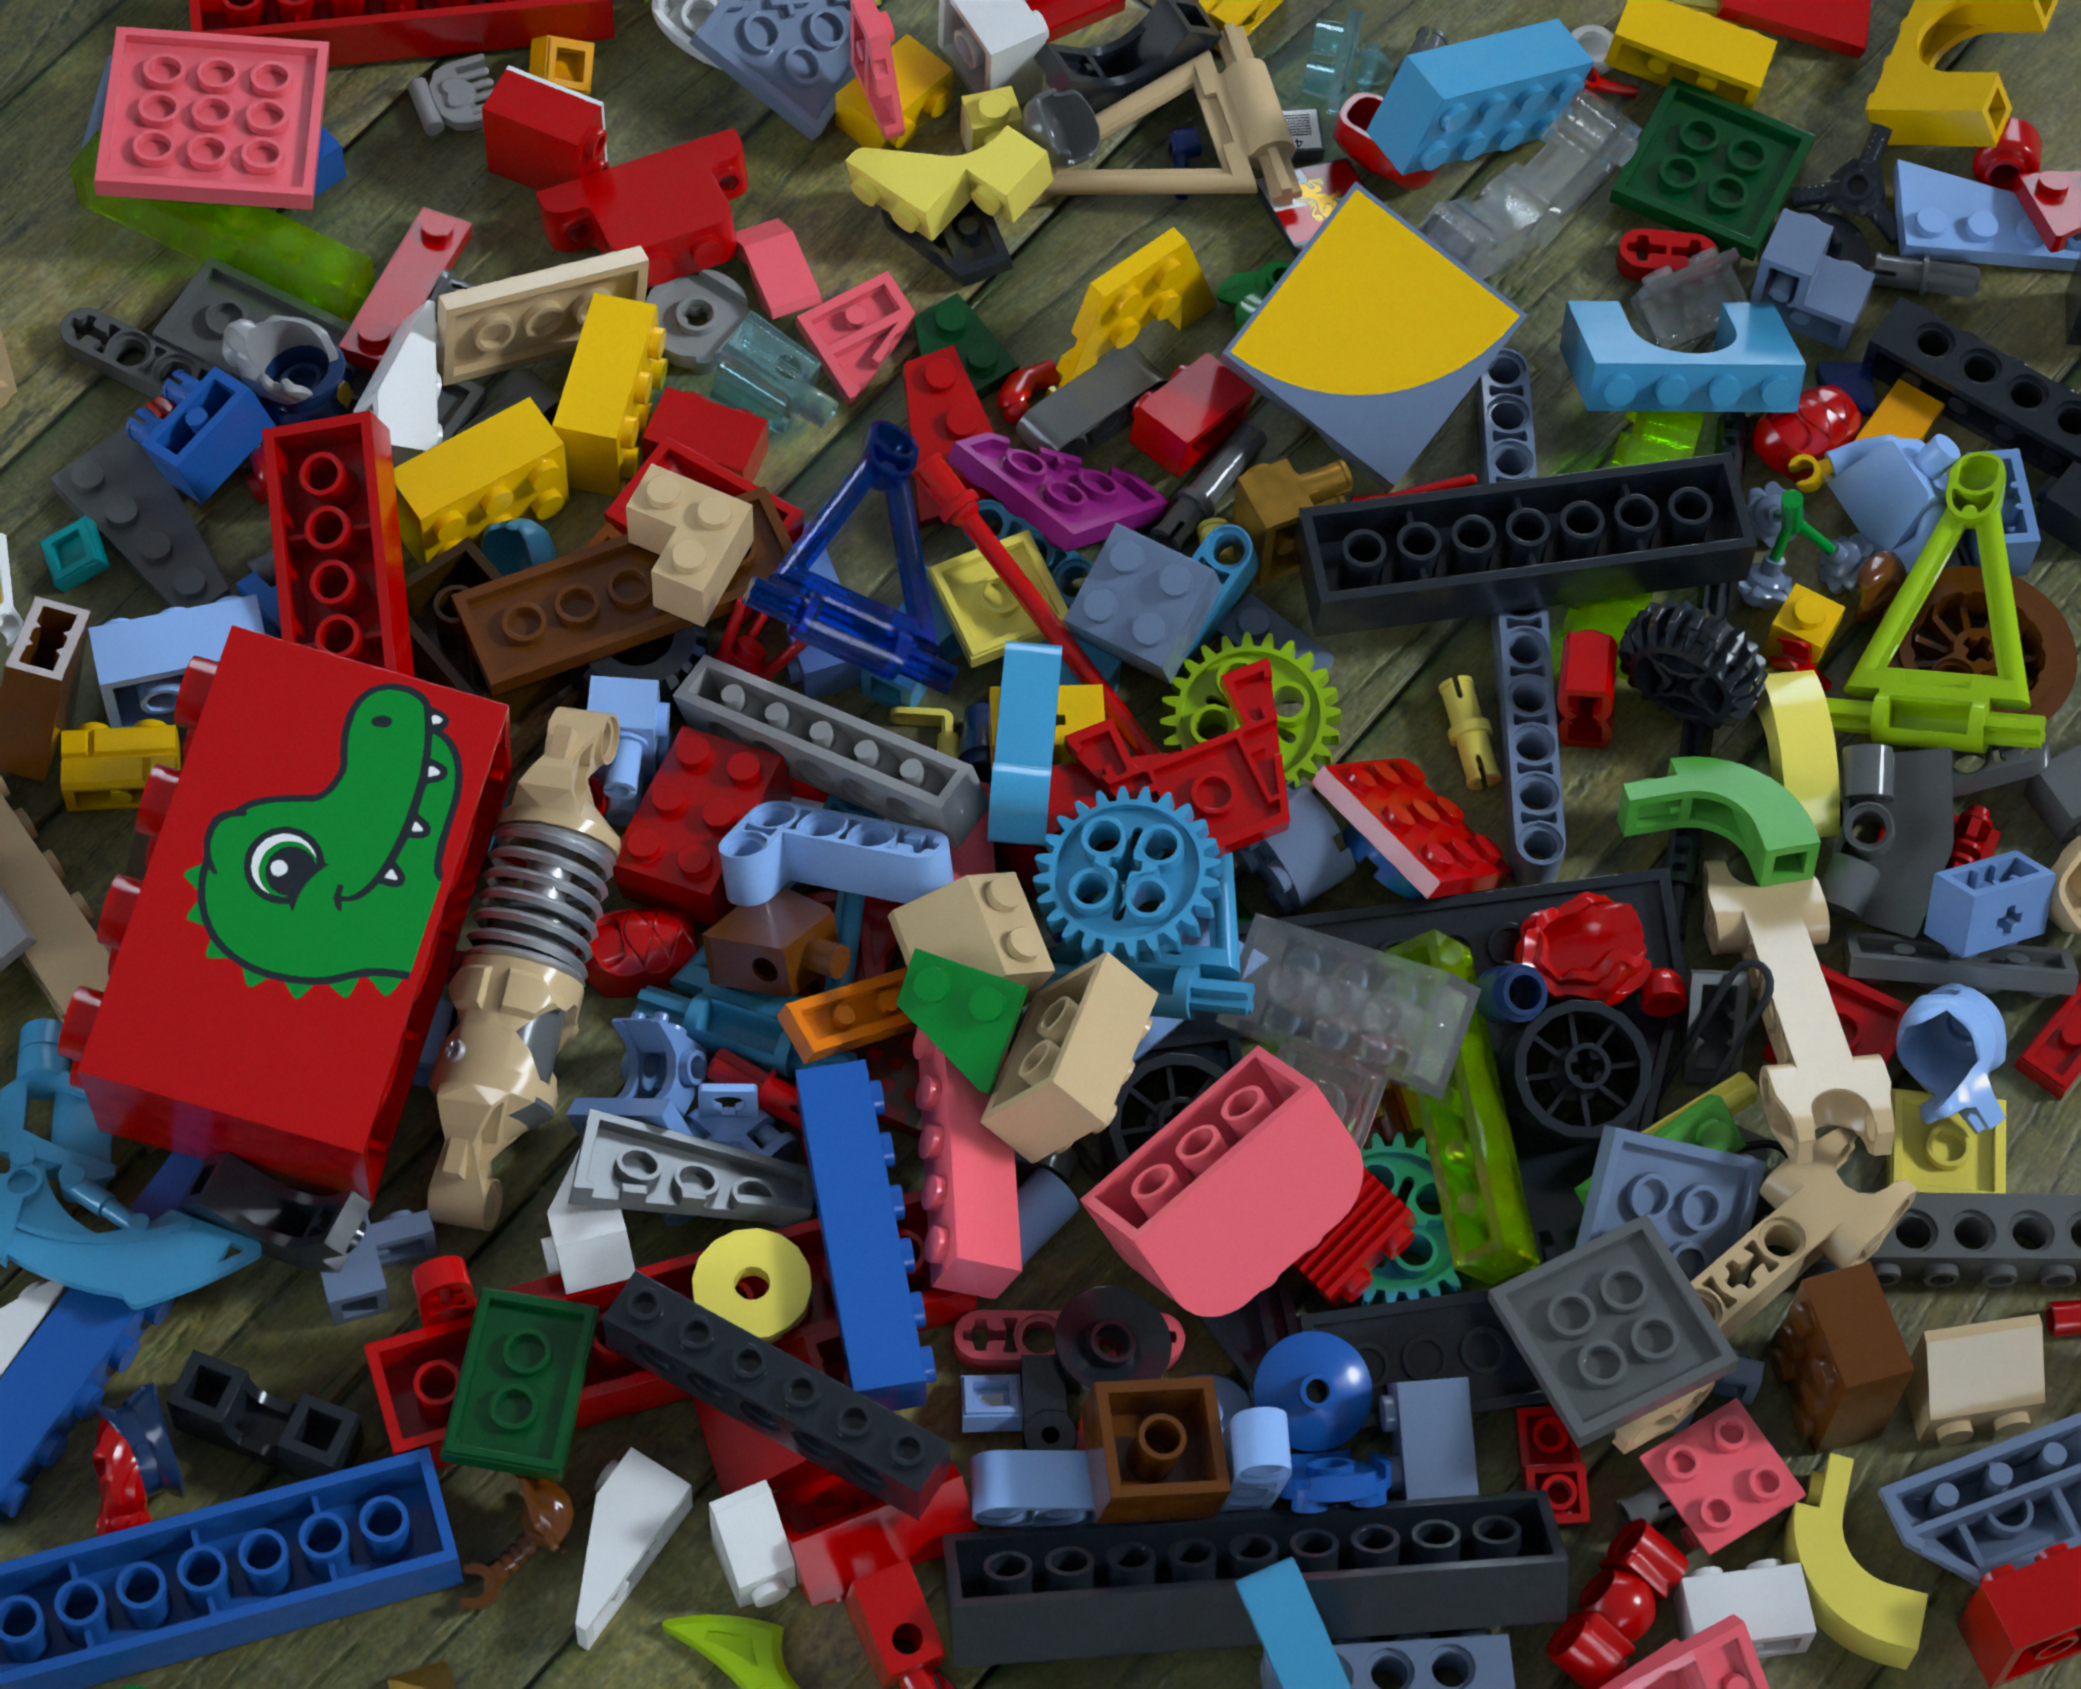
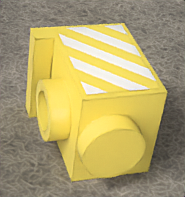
M1012 85L961 96L960 136L966 153L975 151L989 143L1007 125L1023 135L1022 113Z

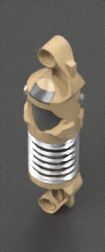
M560 706L556 708L548 721L544 755L517 782L512 804L502 809L497 815L493 835L500 846L488 853L495 867L483 873L490 887L477 894L484 908L472 914L480 928L467 934L473 947L462 953L463 958L460 959L457 973L448 986L451 1000L458 1012L455 1028L443 1042L436 1061L432 1066L427 1085L430 1094L438 1104L445 1138L428 1187L427 1209L429 1210L432 1222L491 1231L498 1222L503 1201L502 1184L500 1180L494 1179L491 1161L521 1134L548 1122L554 1117L559 1096L557 1093V1078L553 1074V1068L558 1052L567 1049L579 1032L577 1021L585 993L584 987H586L584 980L588 978L584 963L593 957L592 948L589 943L598 937L597 927L594 923L604 916L599 903L609 896L605 882L614 876L612 867L617 864L616 860L621 849L620 838L594 805L588 778L603 764H610L615 757L620 732L619 720L615 714ZM512 856L527 861L526 868L510 863L501 857ZM572 873L580 877H572ZM496 877L523 879L521 889L504 883ZM595 886L597 894L592 896L582 888ZM501 897L518 901H508L502 904L492 898ZM590 907L592 914L586 916L576 908ZM578 928H586L587 934L581 936ZM578 947L582 951L580 956H576Z

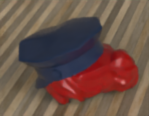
M154 1383L139 1387L122 1403L123 1407L113 1410L99 1403L94 1404L101 1416L97 1443L92 1454L101 1497V1509L95 1521L98 1536L152 1522L151 1513L147 1509L149 1497L162 1492L180 1498L185 1496L182 1477L167 1431L157 1387Z

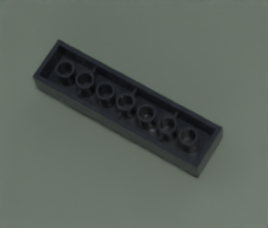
M1732 452L1299 508L1294 547L1315 637L1745 581L1750 572L1757 549V542Z

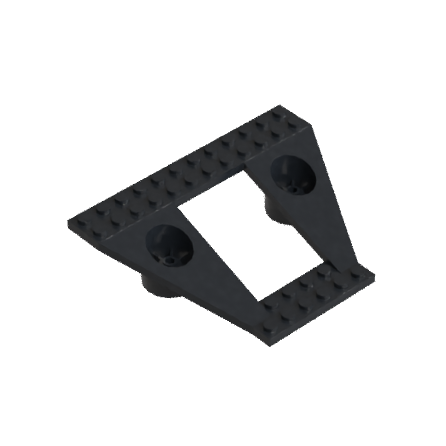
M1669 867L1237 923L1238 940L1264 956L1261 962L1247 973L1241 975L1239 981H1236L1254 983V1009L1252 1014L1242 1016L1198 1011L1193 1020L1182 1022L1172 1033L1135 1061V1067L1131 1076L1121 1086L1114 1104L1117 1106V1112L1111 1123L1100 1133L1094 1134L1091 1132L1074 1141L1070 1148L1079 1156L1080 1165L1097 1185L1131 1156L1123 1137L1146 1134L1147 1139H1151L1165 1126V1121L1170 1117L1175 1118L1243 1059L1240 1040L1448 1013V974L1452 972H1467L1471 974V1060L1521 1272L1523 1274L1575 1249L1584 1207L1574 1188L1593 1174L1604 1124L1636 1132H1642L1652 1125L1679 1013L1668 1017H1654L1646 1014L1641 1007L1639 988L1628 995L1622 1002L1613 1006H1608L1600 1001L1572 999L1566 1002L1547 1000L1543 1011L1530 1021L1495 1024L1486 1020L1475 1006L1473 993L1476 981L1483 972L1492 967L1515 964L1514 953L1516 944L1521 939V925L1531 914L1551 907L1557 908L1580 893L1589 891L1592 894L1606 895L1614 902L1630 903L1633 909L1637 911L1644 932L1643 943L1647 947L1645 958L1651 961L1652 969H1671L1681 976L1686 985L1687 976ZM1057 947L1046 948L1052 963H1058L1052 957V953ZM1032 999L1025 1007H1022L1008 1048V1056ZM1549 1027L1565 1028L1567 1046L1557 1051L1537 1036L1536 1033ZM1576 1030L1593 1037L1596 1041L1594 1043L1578 1045ZM1531 1045L1550 1059L1546 1067V1073L1526 1075L1527 1052ZM1601 1046H1603L1611 1054L1614 1064H1611L1608 1054L1603 1050ZM1572 1064L1578 1065L1582 1069L1584 1074L1583 1081L1579 1075H1573L1571 1071ZM1619 1071L1620 1097L1602 1085L1607 1081L1610 1072ZM1156 1079L1164 1080L1167 1099L1155 1105L1135 1090L1134 1087ZM1173 1080L1181 1081L1199 1090L1192 1099L1176 1097ZM1548 1082L1549 1088L1555 1094V1097L1545 1110L1534 1099L1529 1083ZM1597 1094L1615 1109L1605 1122L1591 1127L1587 1100ZM1127 1096L1149 1112L1145 1126L1121 1129L1122 1107ZM1562 1100L1577 1104L1580 1126L1568 1125L1551 1116ZM1286 1269L1278 1276L1272 1286L1259 1292L1238 1310L1217 1317L1195 1315L1247 1383L1251 1408L1255 1407L1253 1399L1254 1377L1264 1355L1273 1345L1285 1337L1307 1331H1319L1335 1335L1349 1343L1363 1358L1372 1381V1402L1368 1416L1360 1429L1381 1426L1379 1401L1380 1396L1388 1395L1387 1383L1468 1377L1471 1413L1550 1402L1489 1303L1490 1289L1297 1316ZM1314 1379L1306 1387V1395L1310 1401L1319 1403L1326 1396V1387L1320 1380Z

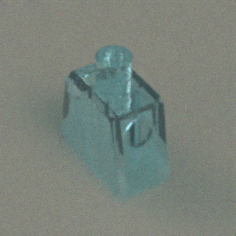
M750 310L722 348L710 398L733 409L745 408L754 412L760 418L768 420V428L779 434H785L798 416L823 430L839 406L838 401L815 388L822 365L819 359L760 315Z

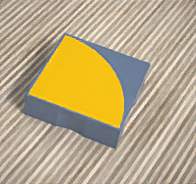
M1355 181L1225 348L1219 362L1277 407L1307 422L1319 433L1330 448L1389 493L1528 314Z

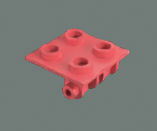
M1735 1398L1639 1457L1687 1525L1680 1529V1535L1684 1543L1691 1550L1701 1547L1708 1556L1807 1496L1738 1398Z

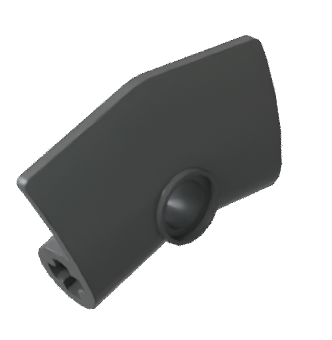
M1857 744L1844 747L1842 749L1843 828L1820 882L1828 910L1860 923L1915 939L1927 915L1934 873L1945 870L1953 850L1951 747L1893 752L1892 747L1881 744ZM1865 820L1876 821L1881 824L1885 834L1876 843H1862L1853 835L1855 826Z

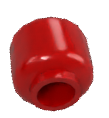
M2009 117L1996 147H1974L1973 173L1977 181L2013 192L2019 173H2040L2042 140L2037 129L2025 120Z

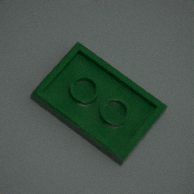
M481 1286L440 1453L442 1462L562 1482L599 1323L600 1307Z

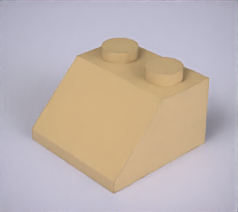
M1016 872L966 875L892 910L888 915L907 967H909L915 948L1028 986L1029 989L1023 1007L1026 1006L1055 972Z
M2040 1314L1923 1331L1910 1357L1915 1370L1905 1388V1394L1918 1442L1938 1439L1941 1445H1954L1969 1440L1976 1433L1996 1431L1998 1436L2016 1435L2028 1430L2034 1424L2046 1403L2043 1325Z

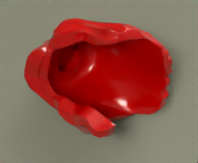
M1587 891L1580 893L1557 908L1551 907L1531 914L1521 925V939L1516 944L1514 953L1515 964H1526L1540 972L1547 985V1000L1566 1002L1572 999L1600 1001L1608 1006H1613L1622 1002L1628 995L1641 988L1652 973L1651 961L1645 958L1647 947L1643 943V927L1637 911L1633 909L1630 903L1614 902L1606 895L1592 894Z

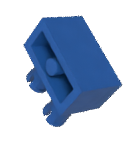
M216 366L201 381L193 377L185 369L175 370L172 375L182 384H177L167 378L162 386L164 398L171 403L177 404L174 410L163 420L150 409L140 408L135 414L145 423H140L130 417L125 427L127 437L141 444L165 480L202 505L263 441L262 429L276 427L252 389Z

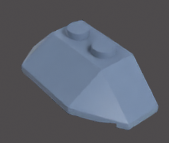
M2081 1412L1879 1488L1877 1493L1903 1545L1978 1587L1981 1585V1577L1997 1567L2013 1564L2017 1570L2035 1563L2034 1557L2053 1545L2066 1542L2070 1549L2081 1545Z

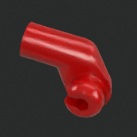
M1049 359L1011 373L1006 378L996 397L997 408H1002L1003 418L1006 422L1015 423L1020 421L1021 417L1031 408L1027 402V398L1031 394L1060 384L1059 372L1056 370L1054 361Z

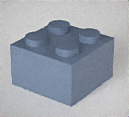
M1116 523L1066 614L1064 622L1073 637L1171 684L1223 587L1214 569Z

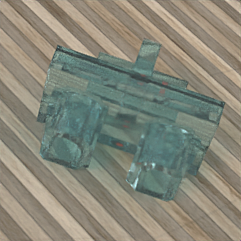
M1348 9L1345 23L1317 20L1311 53L1337 58L1335 64L1309 58L1302 92L1329 99L1328 114H1339L1340 109L1346 102L1351 79L1357 82L1356 88L1359 91L1369 92L1372 85L1384 83L1390 75L1391 62L1387 56L1380 52L1379 44L1368 42L1365 45V49H1358L1359 33L1364 14L1362 11Z

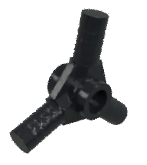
M1873 123L1859 159L1853 158L1830 176V182L1791 188L1794 208L1833 202L1834 207L1861 218L1867 216L1890 245L1898 241L1896 218L1883 203L1886 200L1882 168L1878 167L1893 130L1881 124Z

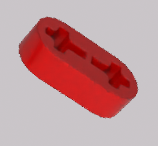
M1642 228L1633 229L1621 238L1615 261L1621 275L1631 281L1700 287L1712 279L1719 254L1714 242L1704 235ZM1635 250L1645 251V258L1647 260H1637ZM1687 255L1697 256L1699 265H1690Z

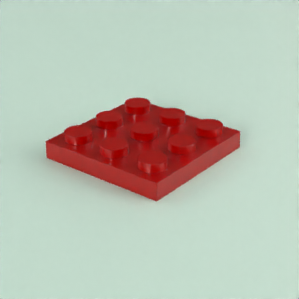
M1393 758L1324 765L1310 782L1427 899L1501 888L1514 872L1501 859L1503 852L1498 845L1488 837L1476 834L1462 821L1464 819L1462 810L1451 800L1437 796L1424 783L1426 780L1424 773L1415 764L1406 759Z

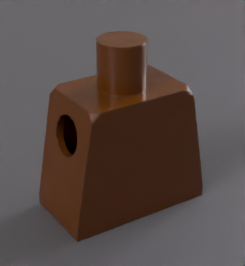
M783 887L772 899L763 904L749 907L737 906L702 934L710 983L725 987L782 997L795 996L820 974L834 979L843 977L851 961L850 949L846 945L838 943L835 917L831 909L787 887Z

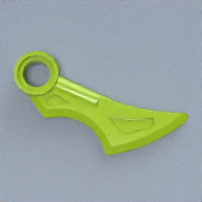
M691 1615L669 1618L662 1622L663 1632L702 1654L726 1673L741 1689H801L791 1678L784 1664L782 1654L784 1626L758 1619L731 1615Z

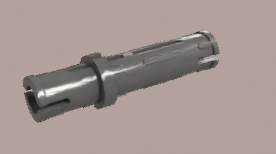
M1242 420L1237 424L1233 433L1198 474L1190 486H1183L1173 498L1174 506L1160 523L1151 530L1150 538L1159 543L1164 536L1167 537L1172 533L1164 546L1180 552L1182 546L1195 531L1198 524L1214 516V506L1259 450L1267 443V436L1262 429L1253 439L1250 438L1246 442V439L1258 425L1248 420Z

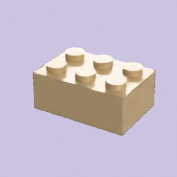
M1108 951L1039 990L1032 999L980 1122L1032 1164L1054 1152L1058 1154L1063 1153L1074 1141L1091 1132L1097 1134L1103 1131L1116 1115L1117 1106L1114 1104L1121 1086L1128 1080L1134 1070L1135 1062L1132 1058L1139 1042L1146 1036L1152 1026L1150 1014L1159 993Z

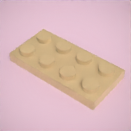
M641 245L438 295L437 338L439 344L436 349L437 373L441 376L442 386L575 353L594 292L640 302L646 301L649 259Z

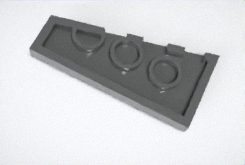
M126 426L50 478L53 490L80 518L87 516L96 522L101 540L167 609L171 607L190 608L215 603L223 597L231 596L229 586L176 488L165 480L141 444L127 437L125 432Z
M590 1109L583 1130L568 1204L795 1225L809 1220L813 1208L814 1191L809 1167Z

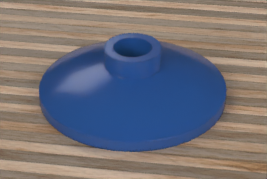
M1300 1332L1280 1340L1264 1355L1255 1373L1253 1399L1255 1407H1275L1287 1413L1289 1444L1291 1448L1307 1452L1325 1451L1345 1443L1362 1427L1371 1407L1372 1381L1363 1358L1349 1343L1325 1332ZM1314 1379L1320 1380L1326 1387V1396L1319 1403L1310 1401L1306 1395V1387Z

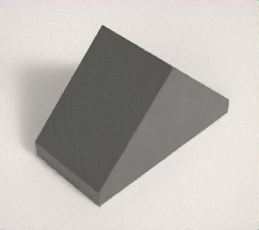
M1690 970L1685 985L1687 1006L1679 1012L1680 1050L1729 971ZM1741 971L1736 976L1681 1066L1683 1082L1710 1083L1746 1024L1749 972ZM1744 1044L1721 1082L1738 1072H1742Z

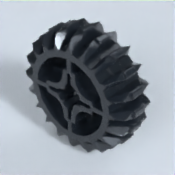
M1665 599L1662 604L1650 602L1645 610H1639L1636 617H1633L1627 625L1618 650V657L1621 660L1619 669L1629 676L1627 684L1642 691L1641 699L1651 700L1659 706V712L1666 710L1673 714L1677 721L1684 718L1690 720L1698 728L1702 723H1706L1711 728L1718 730L1722 725L1734 727L1739 720H1745L1749 712H1753L1759 702L1768 677L1764 670L1767 661L1762 655L1757 654L1759 646L1755 642L1744 638V629L1734 628L1727 623V617L1719 618L1711 614L1708 607H1705L1703 610L1696 609L1686 600L1680 606L1669 599Z

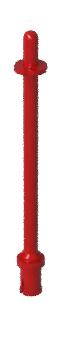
M940 452L929 456L915 468L916 470L912 471V475L915 479H918L941 511L938 516L945 525L951 523L953 526L963 529L1051 645H1062L1061 659L1080 684H1103L1105 716L1107 719H1113L1120 736L1135 756L1161 754L1154 742L978 514V501L980 497L974 489H966L943 459L944 457ZM1177 751L1169 752L1168 755L1174 754Z

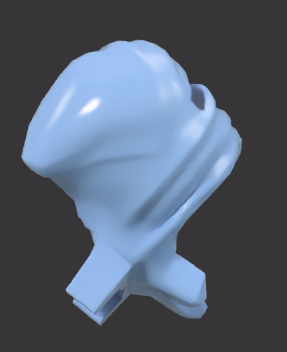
M1950 983L1936 988L1927 995L1919 996L1907 1009L1899 1023L1896 1037L1897 1058L1922 1088L1933 1095L1932 1098L1919 1106L1923 1122L1930 1124L1939 1119L1948 1118L1958 1112L1973 1132L1978 1134L1985 1128L1991 1130L2006 1118L1993 1093L1988 1076L1990 1072L1997 1069L2006 1060L2007 1038L2004 1020L1997 1007L1989 998L1972 987Z

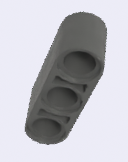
M1132 344L1127 345L1124 348L1118 349L1031 407L1018 422L1016 434L1035 454L1039 446L1082 458L1134 422L1132 410L1140 397L1149 390L1156 392L1168 380L1136 346Z

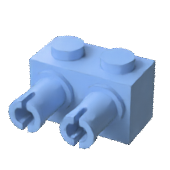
M591 675L587 710L615 714L619 720L620 728L618 748L613 761L608 765L603 764L594 774L599 780L604 781V794L608 797L606 820L615 826L628 827L641 803L643 784L652 783L659 770V763L662 764L672 745V731L669 730L670 703L660 702L659 680Z

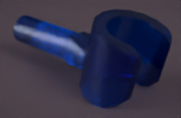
M1195 126L1172 131L1171 141L1168 146L1169 157L1171 161H1174L1175 169H1188L1187 159L1201 156L1199 132ZM1175 194V198L1185 200L1188 198V194Z

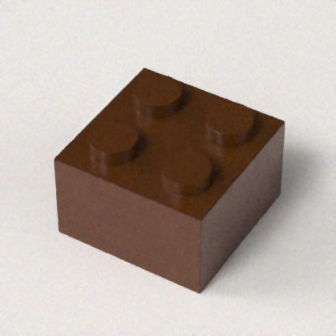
M1214 1377L1094 1382L1080 1411L1096 1524L1215 1518L1229 1496L1231 1487Z

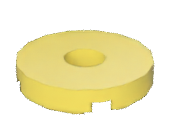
M760 1228L734 1230L714 1240L699 1257L692 1276L695 1303L770 1344L782 1339L783 1334L791 1331L795 1325L797 1327L803 1321L812 1299L810 1266L799 1247L781 1234ZM749 1276L760 1277L769 1285L767 1293L754 1300L741 1297L736 1292L735 1287L740 1280Z

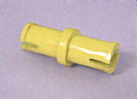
M1460 675L1457 677L1462 698H1458L1452 678L1443 681L1438 689L1443 698L1451 725L1447 735L1450 744L1458 749L1466 776V785L1471 790H1481L1483 786L1480 780L1479 767L1483 768L1488 788L1499 783L1502 775L1500 770H1498L1489 739L1493 733L1490 721L1482 716L1474 688V680L1471 676Z

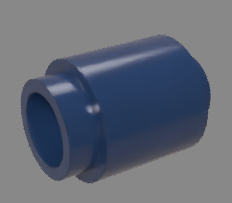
M1512 964L1492 967L1483 972L1476 981L1473 996L1478 1012L1486 1020L1495 1024L1527 1022L1536 1018L1546 1005L1548 989L1543 976L1535 968L1526 964Z

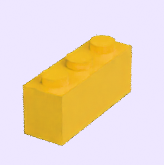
M1627 0L1604 63L1664 87H1667L1671 78L1675 77L1752 109L1778 41L1762 36L1754 30L1743 29L1714 18L1708 13L1695 11L1668 0Z

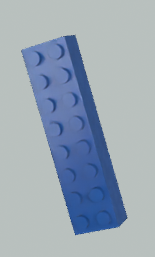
M429 1447L0 1563V1689H83L464 1584L456 1546Z

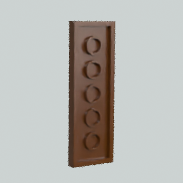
M765 486L735 496V498L753 505L754 541L708 620L731 613L739 597H744L747 600L746 607L807 586V572ZM628 534L452 594L454 611L492 697L697 625L653 606L651 570L660 555L628 542Z

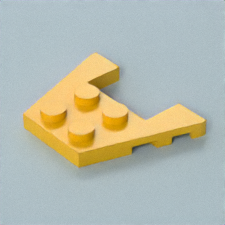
M1174 227L1090 283L1071 330V333L1077 338V342L1073 348L1061 355L1056 370L1062 375V379L1058 388L1054 385L1048 388L1045 398L1096 365L1097 359L1113 347L1121 349L1129 345L1137 337L1140 329L1157 318L1159 321L1168 319L1181 331L1216 307V300L1188 241Z

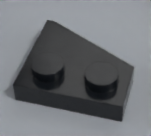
M972 199L933 241L916 230L913 233L903 230L895 223L889 212L881 210L883 221L888 230L963 287L1013 269L1010 254L994 217L983 212Z

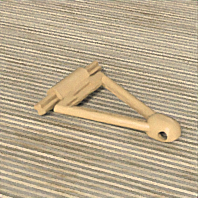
M1234 22L1224 25V31H1220L1222 38L1218 41L1217 45L1226 68L1222 73L1217 72L1213 57L1208 49L1095 114L1100 128L1101 141L1189 89L1194 88L1221 168L1057 170L1051 167L1053 182L1029 207L1040 205L1051 199L1054 195L1258 193L1251 167L1262 171L1273 204L1281 202L1283 207L1293 205V199L1302 197L1303 194L1291 162L1296 148L1266 64L1261 59L1254 57L1243 25L1235 27Z

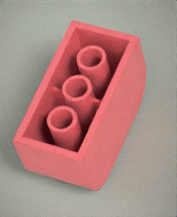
M1258 1045L1083 1196L1080 1201L1127 1265L1190 1313L1203 1317H1217L1238 1310L1259 1292L1272 1286L1284 1270L1305 1252L1315 1248L1321 1242L1323 1236L1348 1214L1361 1190L1364 1171L1363 1160L1356 1142L1317 1084Z

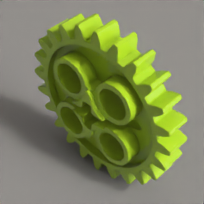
M1245 632L1240 647L1234 648L1230 639L1225 635L1222 636L1221 640L1222 652L1215 654L1209 647L1203 645L1201 646L1204 662L1201 665L1189 659L1183 661L1188 679L1175 677L1171 683V689L1178 696H1167L1162 699L1164 711L1171 714L1160 719L1162 732L1171 735L1163 741L1166 753L1172 751L1179 752L1207 741L1199 735L1209 725H1222L1228 729L1226 733L1240 728L1219 686L1221 675L1268 658L1272 670V690L1275 708L1286 701L1298 702L1303 706L1302 710L1292 717H1283L1277 714V730L1280 754L1282 753L1285 783L1289 780H1294L1296 789L1300 786V778L1304 777L1312 781L1316 776L1318 769L1314 764L1315 762L1324 765L1332 764V752L1324 745L1340 744L1339 731L1330 726L1342 723L1341 709L1330 707L1339 701L1337 688H1323L1329 681L1328 670L1322 668L1311 672L1315 664L1313 653L1308 652L1295 659L1296 649L1293 640H1289L1279 651L1275 649L1273 634L1268 633L1261 646H1254L1250 632ZM1209 699H1216L1220 701L1223 706L1216 704L1208 705L1207 701ZM1279 735L1295 737L1296 740L1293 743L1283 741Z

